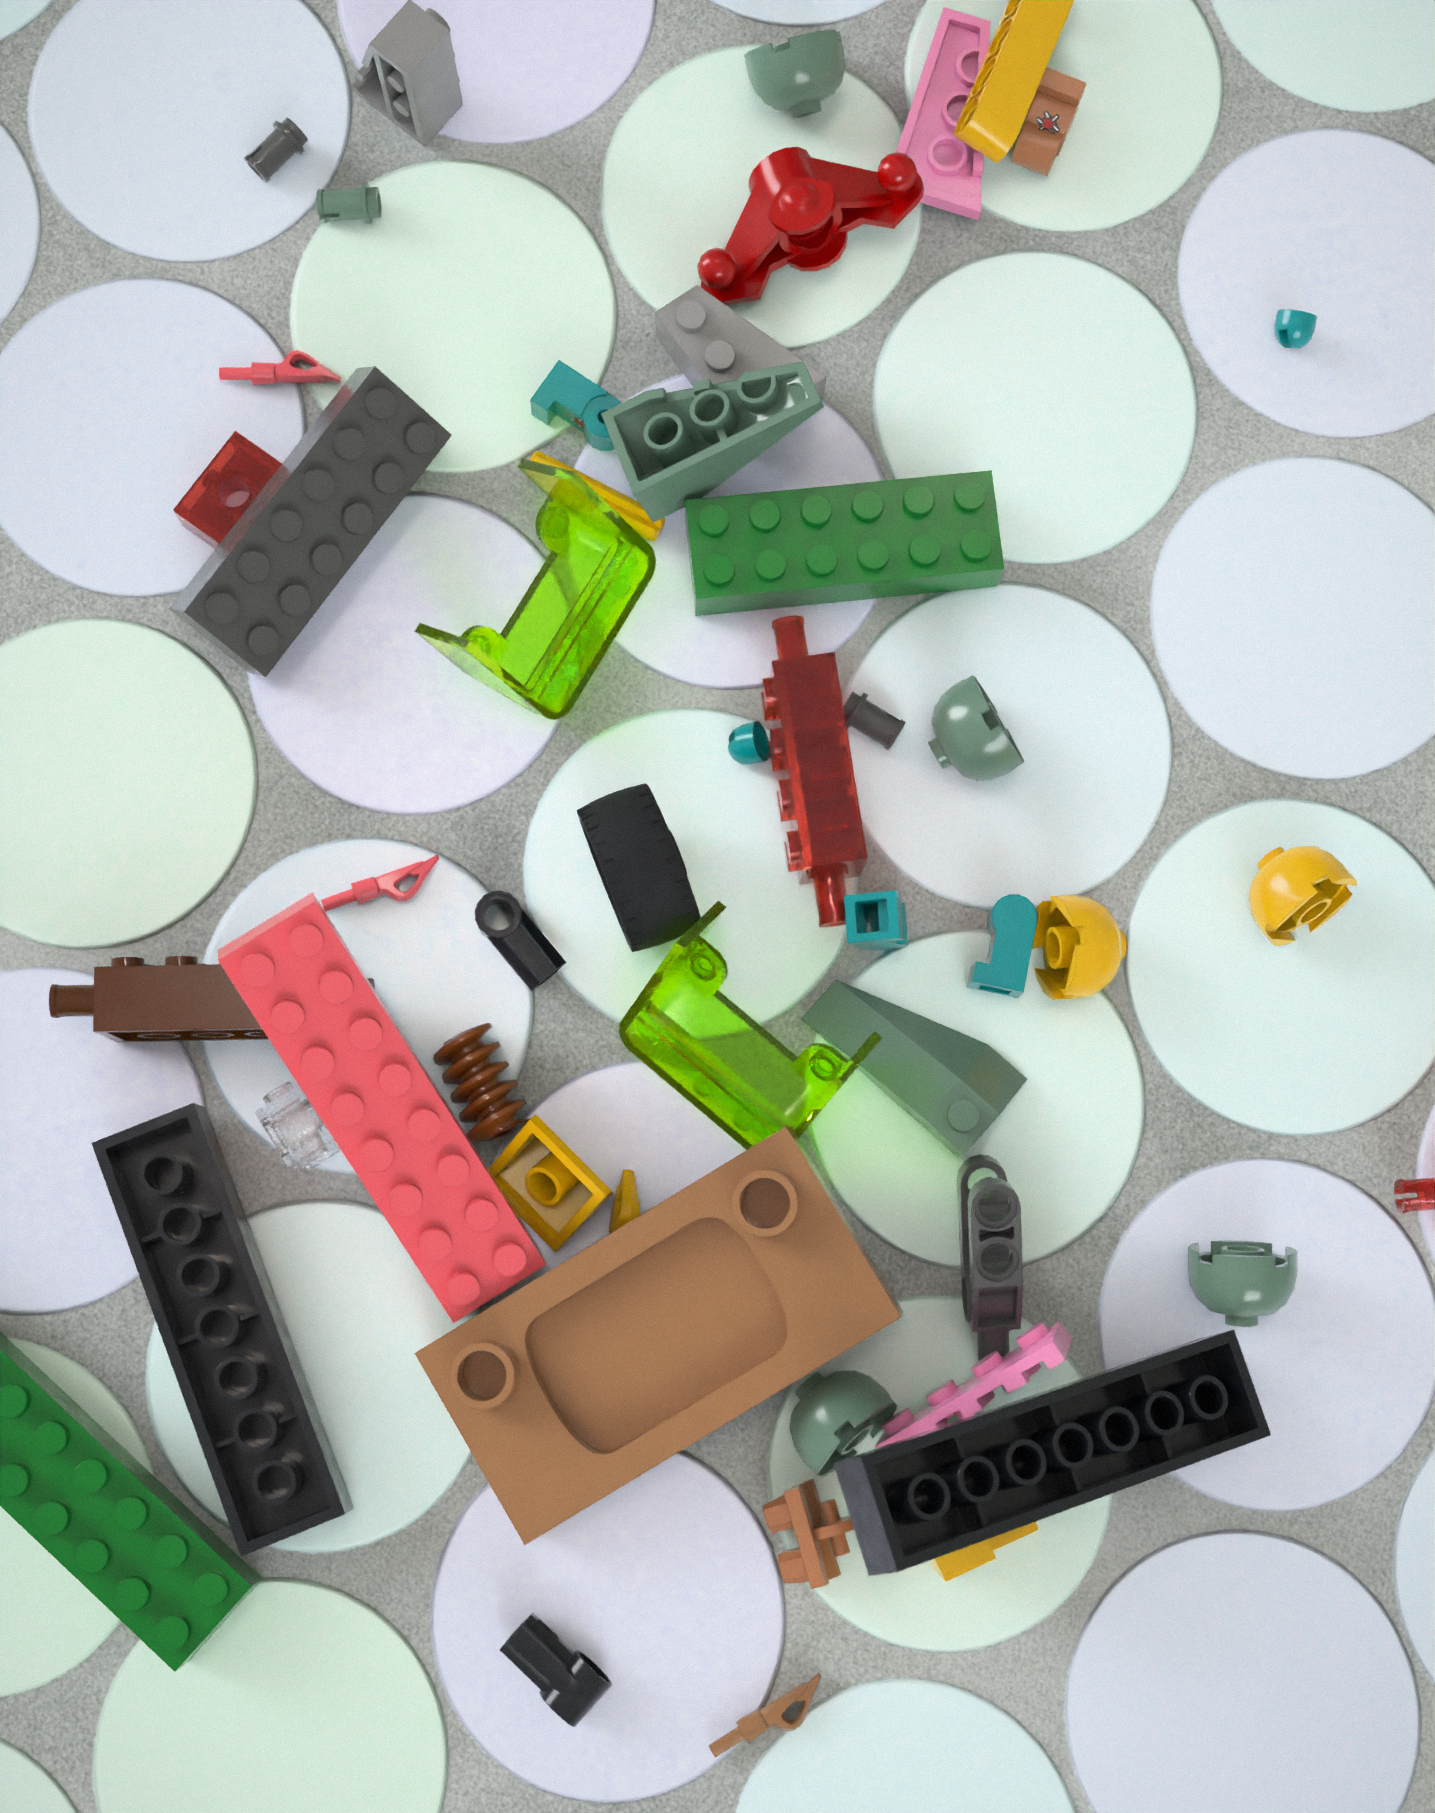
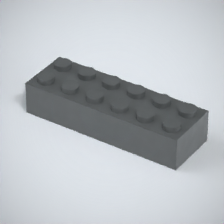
M376 366L356 368L169 609L249 673L267 677L452 434Z

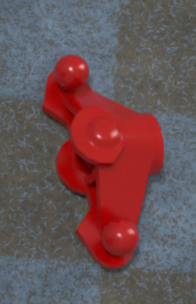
M786 147L771 153L758 163L750 175L748 185L751 194L725 249L713 248L701 255L697 264L698 275L702 280L701 288L726 306L760 300L769 278L775 270L787 264L795 269L807 272H816L828 268L839 260L846 249L847 232L862 224L894 229L919 204L924 194L921 176L917 173L914 161L905 153L894 152L888 154L880 161L877 172L812 158L806 149L800 147Z

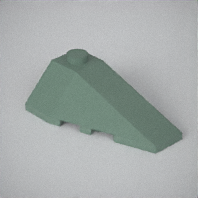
M804 361L744 372L737 380L712 384L710 379L693 382V388L667 393L664 388L648 390L601 413L631 491L654 523L684 508L685 500L703 498L822 409L824 405Z
M835 980L801 1018L958 1158L970 1150L1027 1080L1023 1074L988 1044L839 980Z

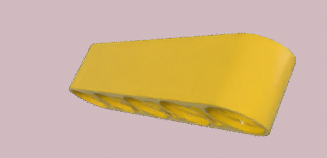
M1009 0L954 130L955 137L995 163H998L1005 157L1020 132L1074 0Z

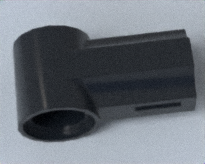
M491 891L478 901L475 908V921L481 934L491 942L531 992L546 982L567 963L524 912L517 899L510 893ZM500 903L509 906L514 912L513 922L509 927L503 930H494L485 924L484 916L490 906Z
M533 1612L499 1649L540 1689L539 1694L545 1703L572 1727H575L612 1686V1682L590 1658L579 1650L574 1652Z

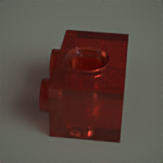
M234 431L179 501L173 512L183 527L216 549L282 463L240 433ZM246 491L249 493L247 500L242 505L237 507L226 506L228 497L234 492Z

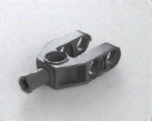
M979 1154L965 1160L959 1168L957 1175L963 1310L965 1320L969 1323L971 1331L977 1332L978 1361L994 1351H998L1001 1357L1009 1353V1331L1021 1329L1023 1298L1021 1205L1019 1197L1007 1182L1006 1173L1000 1163L989 1155ZM989 1168L996 1173L997 1178H992L991 1176L982 1178L973 1185L971 1190L968 1188V1179L975 1170Z

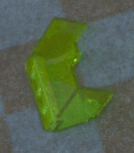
M522 458L517 467L548 496L538 511L535 531L538 540L551 552L501 634L492 628L475 625L468 628L459 637L419 623L414 632L465 674L531 712L555 720L568 714L650 582L655 571L656 557L651 545L576 472Z
M717 901L673 945L621 1020L619 1034L622 1042L631 1053L742 1147L748 1150L785 1126H792L799 1138L875 1048L882 1037L874 1031L850 1060L833 1047L823 1043H814L807 1046L798 1057L719 991L727 979L728 967L721 953L704 939L726 909V906Z

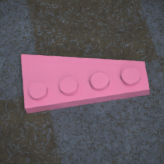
M943 7L896 152L907 154L914 161L917 173L921 176L924 194L919 203L979 220L984 155L955 137L954 130L988 52L991 21Z
M1058 1321L1049 1328L1043 1322L1032 1326L1016 1338L1019 1344L1018 1348L1001 1357L998 1351L990 1353L970 1368L974 1373V1376L958 1386L951 1379L926 1396L930 1404L914 1414L911 1413L909 1408H905L881 1425L885 1432L881 1435L875 1447L879 1448L949 1424L948 1419L954 1415L959 1420L972 1416L994 1399L995 1394L993 1390L1002 1386L1004 1391L1011 1393L1028 1383L1030 1377L1041 1368L1039 1362L1044 1361L1049 1370L1064 1362L1072 1341L1071 1336L1061 1321Z

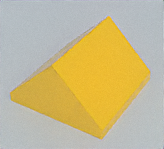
M536 1114L525 1124L489 1167L490 1172L516 1213L554 1252L560 1249L614 1194Z

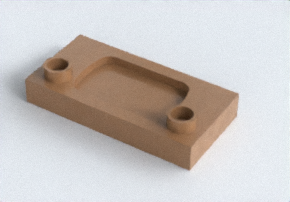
M785 1126L414 1354L522 1542L526 1545L900 1319L904 1312L792 1126Z

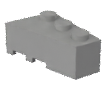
M408 0L369 43L361 62L363 66L356 74L358 79L352 84L350 89L426 147L463 106L459 85L460 79L455 63V53L450 36L451 30L448 23L435 10L427 8L424 11L413 1Z
M698 285L655 312L656 336L692 386L695 381L710 379L712 384L737 380L744 372L803 361ZM804 361L822 400L826 376Z

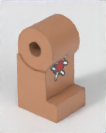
M1046 67L1011 158L1012 163L1048 176L1077 113L1087 84L1086 82Z

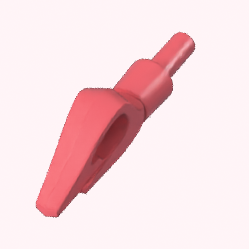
M299 350L290 352L278 364L252 362L251 367H219L220 380H252L253 385L276 384V382L325 383L326 381L341 383L340 376L324 367L309 354ZM299 361H304L314 367L304 370L296 368L294 365Z
M438 854L425 862L420 861L375 878L370 877L351 883L352 889L322 899L323 908L327 912L354 901L361 905L380 897L381 894H386L397 901H407L420 889L423 881L439 860ZM407 877H418L414 885L406 892H401L397 888V884Z

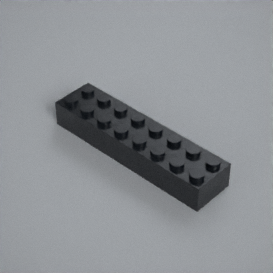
M191 1103L91 1143L240 1556L252 1553L353 1510L352 1501L206 1107Z
M1234 1330L1175 1346L833 1464L868 1575L871 1576L900 1572L1268 1437L1271 1433Z

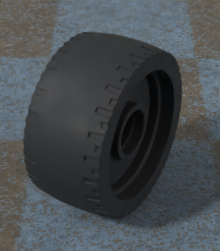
M647 783L605 795L577 810L578 818L595 865L632 952L672 941L702 925L683 858Z

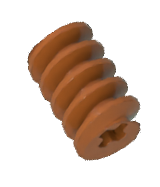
M491 1023L478 1025L447 1040L433 1057L437 1065H451L442 1074L443 1083L447 1085L460 1084L451 1093V1101L455 1104L469 1103L459 1113L458 1117L460 1122L463 1123L477 1122L467 1133L471 1142L491 1141L524 1127L531 1119H516L515 1116L526 1105L525 1099L508 1100L506 1096L518 1085L517 1081H500L498 1078L509 1066L508 1060L491 1062L490 1056L501 1047L500 1042L483 1043L481 1039L493 1027Z

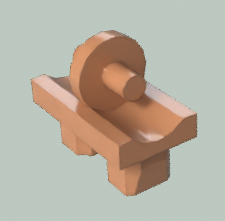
M814 1479L797 1483L784 1491V1495L763 1506V1513L771 1533L794 1528L799 1547L778 1554V1565L783 1582H809L811 1589L828 1585L830 1579L841 1575L836 1557L850 1553L845 1533L854 1530L850 1516L840 1518L835 1499L820 1502Z

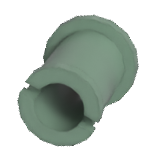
M364 182L361 184V188L318 189L317 210L318 215H320V222L364 219L366 224H371L373 218H381L382 214L379 188L369 187V184Z

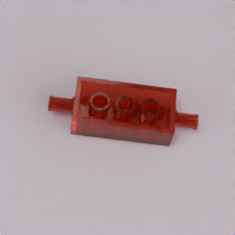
M794 615L772 621L778 660L771 662L769 678H762L763 691H760L764 722L773 721L775 728L770 729L771 741H768V750L772 772L781 771L783 779L778 780L776 802L780 822L789 821L790 831L786 832V841H784L787 871H797L799 885L813 883L819 915V927H836L846 925L844 896L847 893L844 879L859 877L868 857L835 652L809 655L804 630V617Z

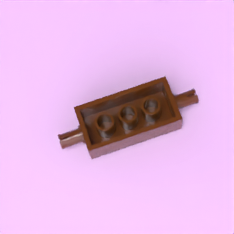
M193 956L165 957V965L156 966L144 964L143 958L115 957L111 959V966L94 967V985L52 984L49 991V1011L52 1018L93 1016V1032L118 1043L269 1040L220 963L201 964L198 963V958ZM368 978L371 985L375 989L374 979Z

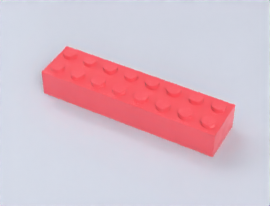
M313 892L218 950V962L453 1323L546 1265L537 1244Z

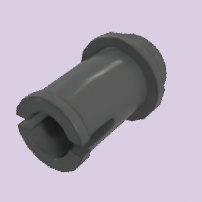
M286 118L282 123L279 121L273 123L275 130L254 151L244 158L248 166L266 183L296 152L301 155L305 151L303 145L308 141V138L289 118Z
M852 691L837 716L838 719L845 722L843 728L847 730L851 726L883 745L889 751L906 722L902 719L899 720L866 700L868 694L865 692L860 696Z

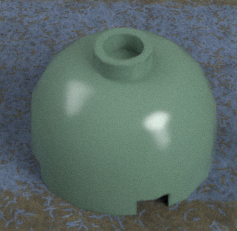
M824 30L788 38V42L775 47L772 46V43H769L744 54L748 75L754 91L765 104L774 109H791L793 118L821 112L820 101L834 95L843 81L845 57L840 31Z
M973 675L952 686L942 694L934 706L931 723L936 738L929 741L928 744L943 769L952 764L963 777L975 781L993 780L1016 769L1015 767L1024 763V759L1008 729H1005L997 715L998 712L990 698Z
M1211 1241V1252L1199 1253V1242L1188 1246L1190 1286L1196 1298L1206 1308L1225 1315V1324L1239 1327L1257 1326L1258 1316L1277 1312L1288 1302L1295 1289L1298 1251L1292 1247L1285 1246V1256L1272 1254V1243Z
M856 1370L836 1371L824 1378L817 1372L806 1379L795 1392L800 1401L791 1413L789 1429L794 1447L804 1463L816 1475L824 1477L835 1471L833 1463L855 1456L858 1451L854 1450V1448L868 1434L873 1439L883 1429L881 1425L893 1416L897 1409V1404L890 1398V1394L869 1375Z

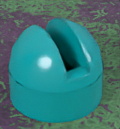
M1278 310L1274 324V336L1284 348H1302L1311 340L1314 334L1317 316L1300 310Z
M759 721L743 724L731 732L728 738V751L735 761L742 765H753L769 759V740L763 725Z

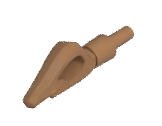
M817 1673L808 1683H802L764 1708L757 1709L737 1720V1728L708 1745L714 1757L716 1758L744 1739L749 1744L771 1726L785 1731H793L800 1727L806 1718L821 1675ZM794 1701H803L802 1708L795 1719L788 1720L783 1716L784 1711Z

